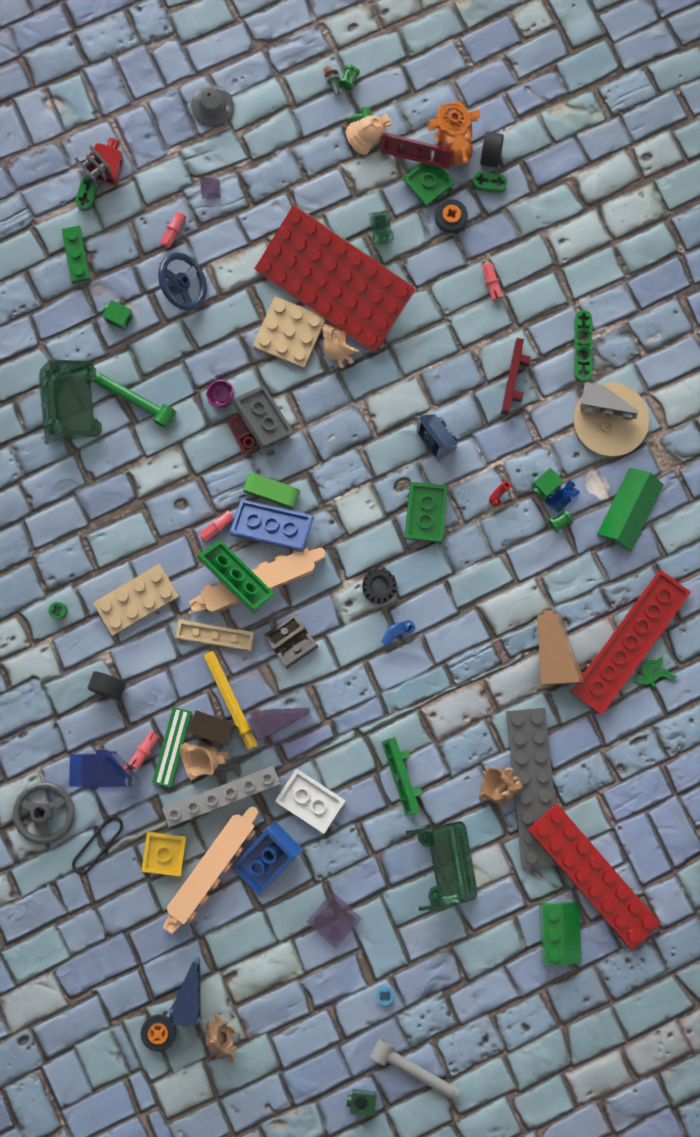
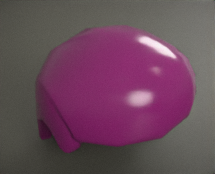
M215 380L211 383L206 392L208 403L216 408H226L231 405L235 397V391L231 383L226 380Z

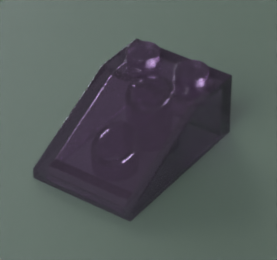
M309 707L265 709L263 711L257 709L249 714L250 718L247 720L258 740L262 741L307 716L311 711Z

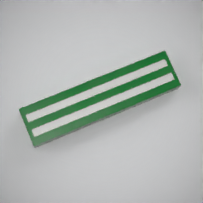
M176 707L172 708L152 783L172 788L181 755L180 747L185 741L192 715L191 711Z

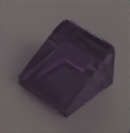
M200 177L202 199L221 198L219 179Z

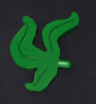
M660 657L659 660L645 661L641 666V672L644 677L638 678L635 676L634 679L637 684H651L652 688H655L654 681L658 680L659 677H665L672 681L676 679L677 675H671L664 668L658 669L653 675V668L663 663V658Z

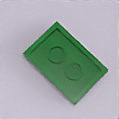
M410 482L404 539L443 542L448 486Z

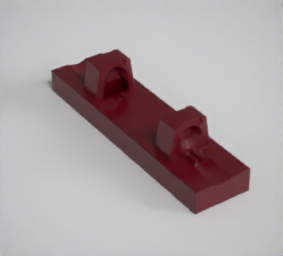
M384 133L382 135L380 153L450 169L452 167L454 149Z
M516 338L500 413L503 415L509 414L512 401L522 402L524 392L516 391L515 383L519 365L529 366L531 356L522 354L524 343L522 338Z

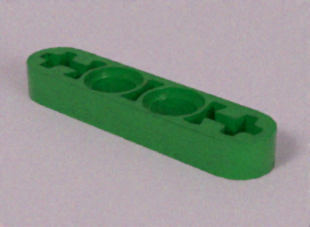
M581 310L574 318V378L579 383H585L592 376V315L587 310ZM582 315L585 319H588L584 324V328H581L582 320H579ZM580 333H585L588 336L586 342H581L578 339ZM585 351L588 354V359H579L578 353ZM582 365H585L584 373H587L584 378H582L581 374H578L582 370Z

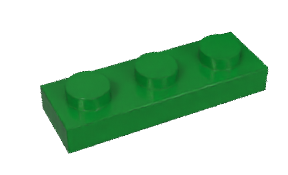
M74 226L62 229L72 284L90 281L81 227Z

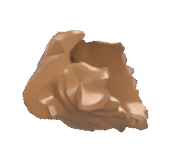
M486 768L482 784L480 785L482 792L479 795V800L482 802L488 799L500 807L506 805L505 802L511 800L514 794L522 789V782L518 776H511L514 769Z
M216 1013L215 1022L209 1021L206 1024V1029L208 1030L206 1046L218 1059L223 1060L227 1056L230 1062L233 1063V1052L237 1046L233 1045L232 1038L233 1033H236L234 1027H228L227 1024L229 1023L222 1021Z

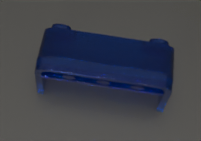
M96 750V754H70L69 787H140V778L121 755H117V751Z

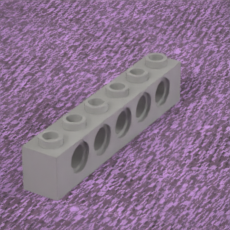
M271 766L164 807L162 810L168 826L172 827L278 786L281 783L275 767Z

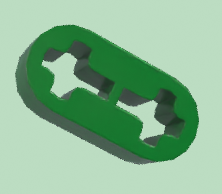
M477 172L473 176L472 186L478 191L502 193L506 189L507 179L501 174ZM479 178H483L482 185H480L478 182ZM497 180L501 181L500 187H497Z
M86 176L82 178L76 196V204L82 211L92 209L99 189V185L97 188L90 186L89 191H87L86 184H89L90 180ZM87 196L89 203L82 205L81 201H84Z

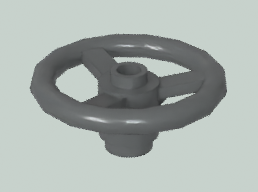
M37 782L26 787L17 796L13 806V821L17 831L26 840L35 844H51L62 839L70 830L75 818V806L70 794L62 786L52 782ZM38 790H51L60 795L59 798L50 804H33L25 800L31 793ZM65 803L67 807L65 823L57 833L49 836L48 821L52 819L53 811ZM21 807L30 811L34 822L40 823L41 836L30 833L24 827L21 820ZM41 810H45L44 817L41 816Z

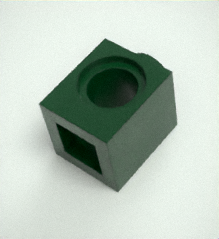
M352 1089V1094L347 1096L346 1106L350 1107V1114L375 1115L376 1091ZM358 1098H365L367 1101L366 1105L363 1107L357 1106L355 1102Z

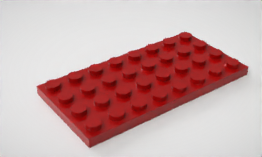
M296 205L291 207L254 268L374 353L377 352L417 288Z

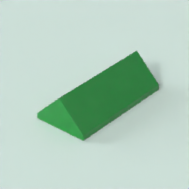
M629 468L597 535L631 552L664 484L651 472Z
M221 540L198 554L199 562L253 615L275 594Z

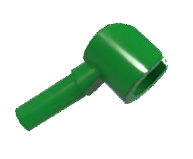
M363 107L361 114L346 116V121L371 116V109Z

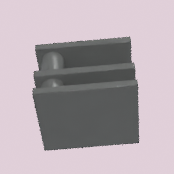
M90 146L92 156L86 155L87 160L84 163H81L77 157L75 161L78 168L97 188L98 185L95 178L101 175L106 181L107 178L104 171L112 176V172L105 160ZM92 165L94 170L90 173L88 168Z

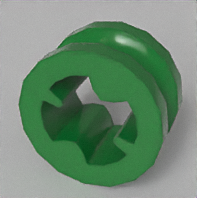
M54 602L50 605L48 611L52 618L63 619L67 615L68 609L65 604ZM56 606L63 609L60 611L61 615L59 616L53 612L56 610Z

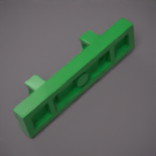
M396 737L382 741L405 815L410 816L419 813L420 809L416 797L423 793L421 787L412 788L403 759L410 757L409 751L400 752Z

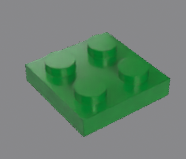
M424 163L419 164L403 177V182L425 207L429 206L455 184L443 168Z

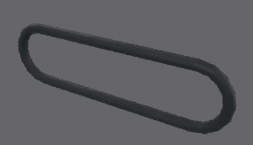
M108 817L72 861V867L76 873H87L121 833L123 822L119 817ZM117 819L120 822L118 832L85 871L77 870L75 862L109 820Z

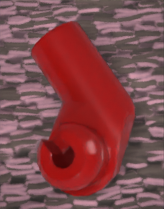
M508 481L502 482L490 495L489 503H491L492 507L499 506L501 504L499 498L511 488Z

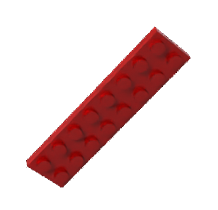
M659 569L582 675L583 683L575 684L570 693L598 714L603 715L691 591Z
M557 803L527 829L630 950L633 951L661 924Z

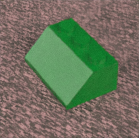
M579 902L539 903L542 964L551 966L581 963Z

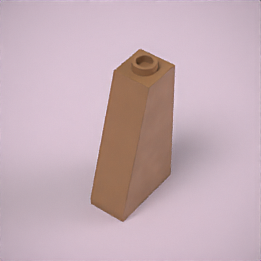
M552 610L543 611V614L537 615L541 685L583 683V677L561 615L556 614Z

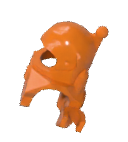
M460 101L440 105L436 118L429 119V123H427L428 131L437 129L435 134L437 145L454 149L452 165L454 166L467 164L471 159L473 153L471 143L473 135L472 122L478 121V118L481 117L479 109L468 112L467 108Z

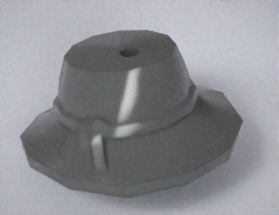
M214 85L201 88L193 96L190 105L194 117L202 124L211 127L225 124L232 117L234 109L231 94L223 87Z

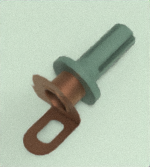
M325 66L323 68L324 76L329 77L327 82L332 84L334 94L338 96L341 94L337 82L339 80V72L336 69L332 70L330 66Z

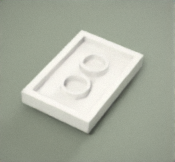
M297 768L275 800L276 803L323 834L346 801Z

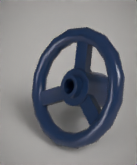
M174 252L166 255L161 261L158 271L159 285L164 296L172 305L181 310L191 311L199 308L204 302L207 293V282L202 268L195 259L185 253ZM174 260H182L191 266L185 273L179 272L174 274L167 269L170 262ZM196 274L199 280L200 291L197 299L192 302L188 289L190 288V278ZM181 294L184 302L176 299L175 295Z

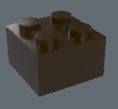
M196 710L188 733L192 734V739L205 742V739L211 741L210 745L223 749L224 745L229 746L236 724Z

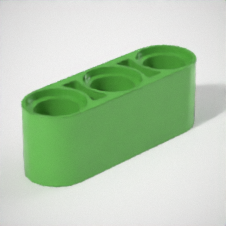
M255 473L248 474L242 490L247 494L289 509L295 508L301 492L297 488Z

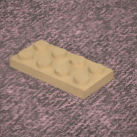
M158 564L93 602L111 635L115 636L179 598V595L162 566Z

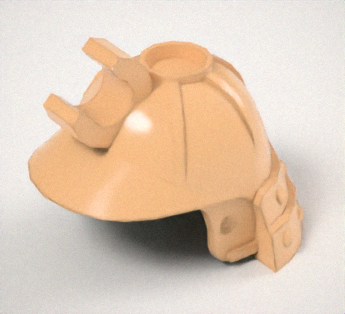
M387 114L380 118L373 115L350 123L346 130L348 142L360 154L368 155L369 151L377 143L382 142V135L389 133L387 127L392 125L390 118Z
M324 324L322 329L324 332L325 353L329 358L338 360L339 367L345 368L344 359L353 364L354 360L350 355L359 352V350L347 345V333L338 327Z
M185 743L180 747L182 764L191 781L199 775H213L218 764H223L225 759H228L227 751L218 752L215 747L209 744L195 745Z

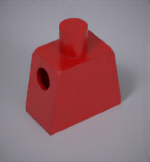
M109 138L107 145L96 143L94 149L109 165L112 176L104 171L107 180L105 181L101 175L97 176L96 179L117 186L123 164V155L120 150H117L120 142L114 138ZM92 165L88 168L90 173L94 170Z

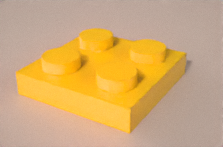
M147 832L141 872L181 877L187 837Z

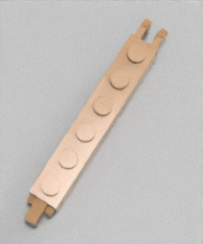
M305 548L304 552L293 550V554L288 556L285 554L275 558L274 562L269 564L268 562H263L257 565V569L252 571L273 590L312 574L315 570V564L326 558V551L323 548L311 551ZM213 583L205 586L204 590L201 591V595L189 601L193 613L208 610L213 614L241 603L222 583L218 585Z
M252 806L246 810L243 816L241 814L233 815L167 906L169 916L163 925L165 930L173 934L182 924H185L187 921L191 923L197 914L195 912L199 904L201 906L204 905L209 898L206 894L210 888L214 890L221 881L218 878L222 872L227 873L232 866L230 861L233 856L238 857L244 849L242 846L246 839L250 841L255 834L253 822L259 814L257 807Z

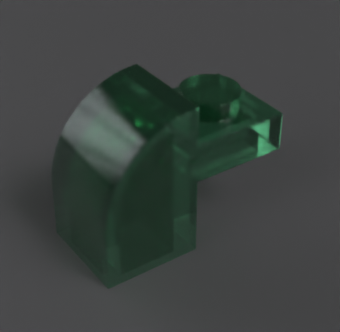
M387 210L368 213L374 246L393 243L394 234L391 230Z

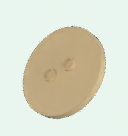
M619 383L599 384L606 386L637 409V419L624 420L620 416L615 415L607 417L603 413L598 412L594 414L586 413L580 409L581 396L573 414L574 430L579 441L589 451L603 457H620L636 449L645 438L649 427L648 409L643 399L633 389Z

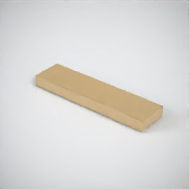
M178 619L175 639L251 652L255 633Z

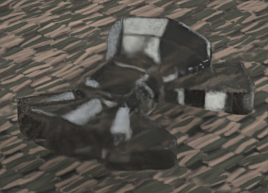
M234 756L229 762L222 765L218 764L214 773L220 778V783H227L226 773L230 771L240 777L242 769L238 758Z

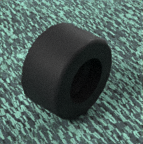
M489 131L485 133L480 159L481 165L498 168L504 134Z
M94 671L87 689L96 694L120 700L126 682L114 676Z

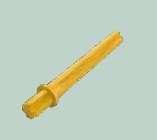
M215 652L206 653L204 655L205 661L239 731L238 735L242 737L248 750L255 748L258 744L251 731L253 728L249 727Z

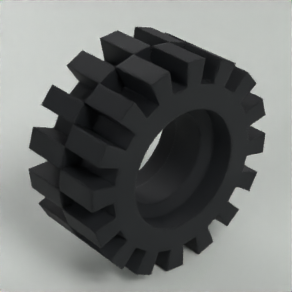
M384 568L370 570L362 582L363 594L372 603H387L395 595L397 589L394 575ZM376 579H382L386 582L387 589L383 593H376L372 589V583Z

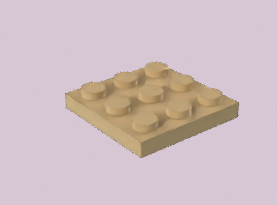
M275 296L255 339L253 348L305 369L326 319L320 314Z

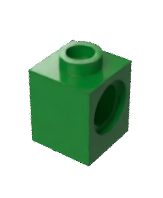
M113 300L110 301L109 305L106 304L102 311L105 322L126 331L134 316L130 308Z
M549 468L533 483V492L537 497H542L545 500L563 483V480Z

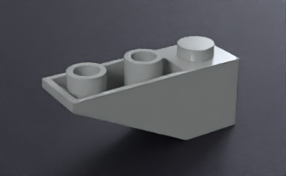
M585 382L580 406L581 410L589 414H594L595 412L603 413L607 417L620 416L624 420L637 419L638 410L606 386Z

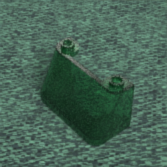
M48 360L40 369L39 384L46 442L92 438L100 435L102 424L97 418L93 417L90 383L97 374L93 361Z

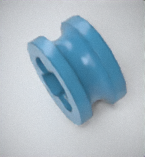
M386 986L381 987L376 994L377 1001L384 1006L391 1004L394 999L393 990ZM381 991L385 993L387 991L390 992L391 995L389 997L391 998L389 1001L386 999L382 1001L380 999L382 996L380 995Z

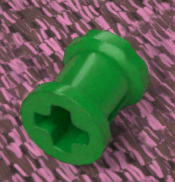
M348 64L345 65V72L338 83L341 87L352 90L354 88L353 83L356 77L359 76L360 70Z
M566 509L562 510V513L556 517L548 519L549 524L556 533L566 525L573 524V520Z

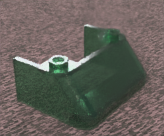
M462 821L406 831V835L418 833V840L424 847L430 846L436 886L431 887L428 893L430 904L419 907V911L444 909L476 899L477 885L466 826Z

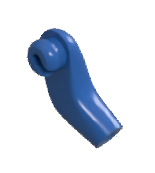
M405 620L390 625L381 643L390 646L397 636L413 632L415 630L414 623L410 620Z

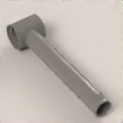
M381 1038L378 1039L369 1056L370 1058L384 1066L388 1062L436 1091L441 1092L448 1098L456 1099L459 1093L458 1088L393 1051L395 1047Z

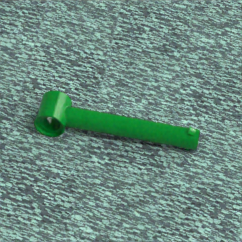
M100 372L96 374L93 380L94 383L154 416L153 421L163 428L168 429L177 414L170 406L162 404L159 407Z

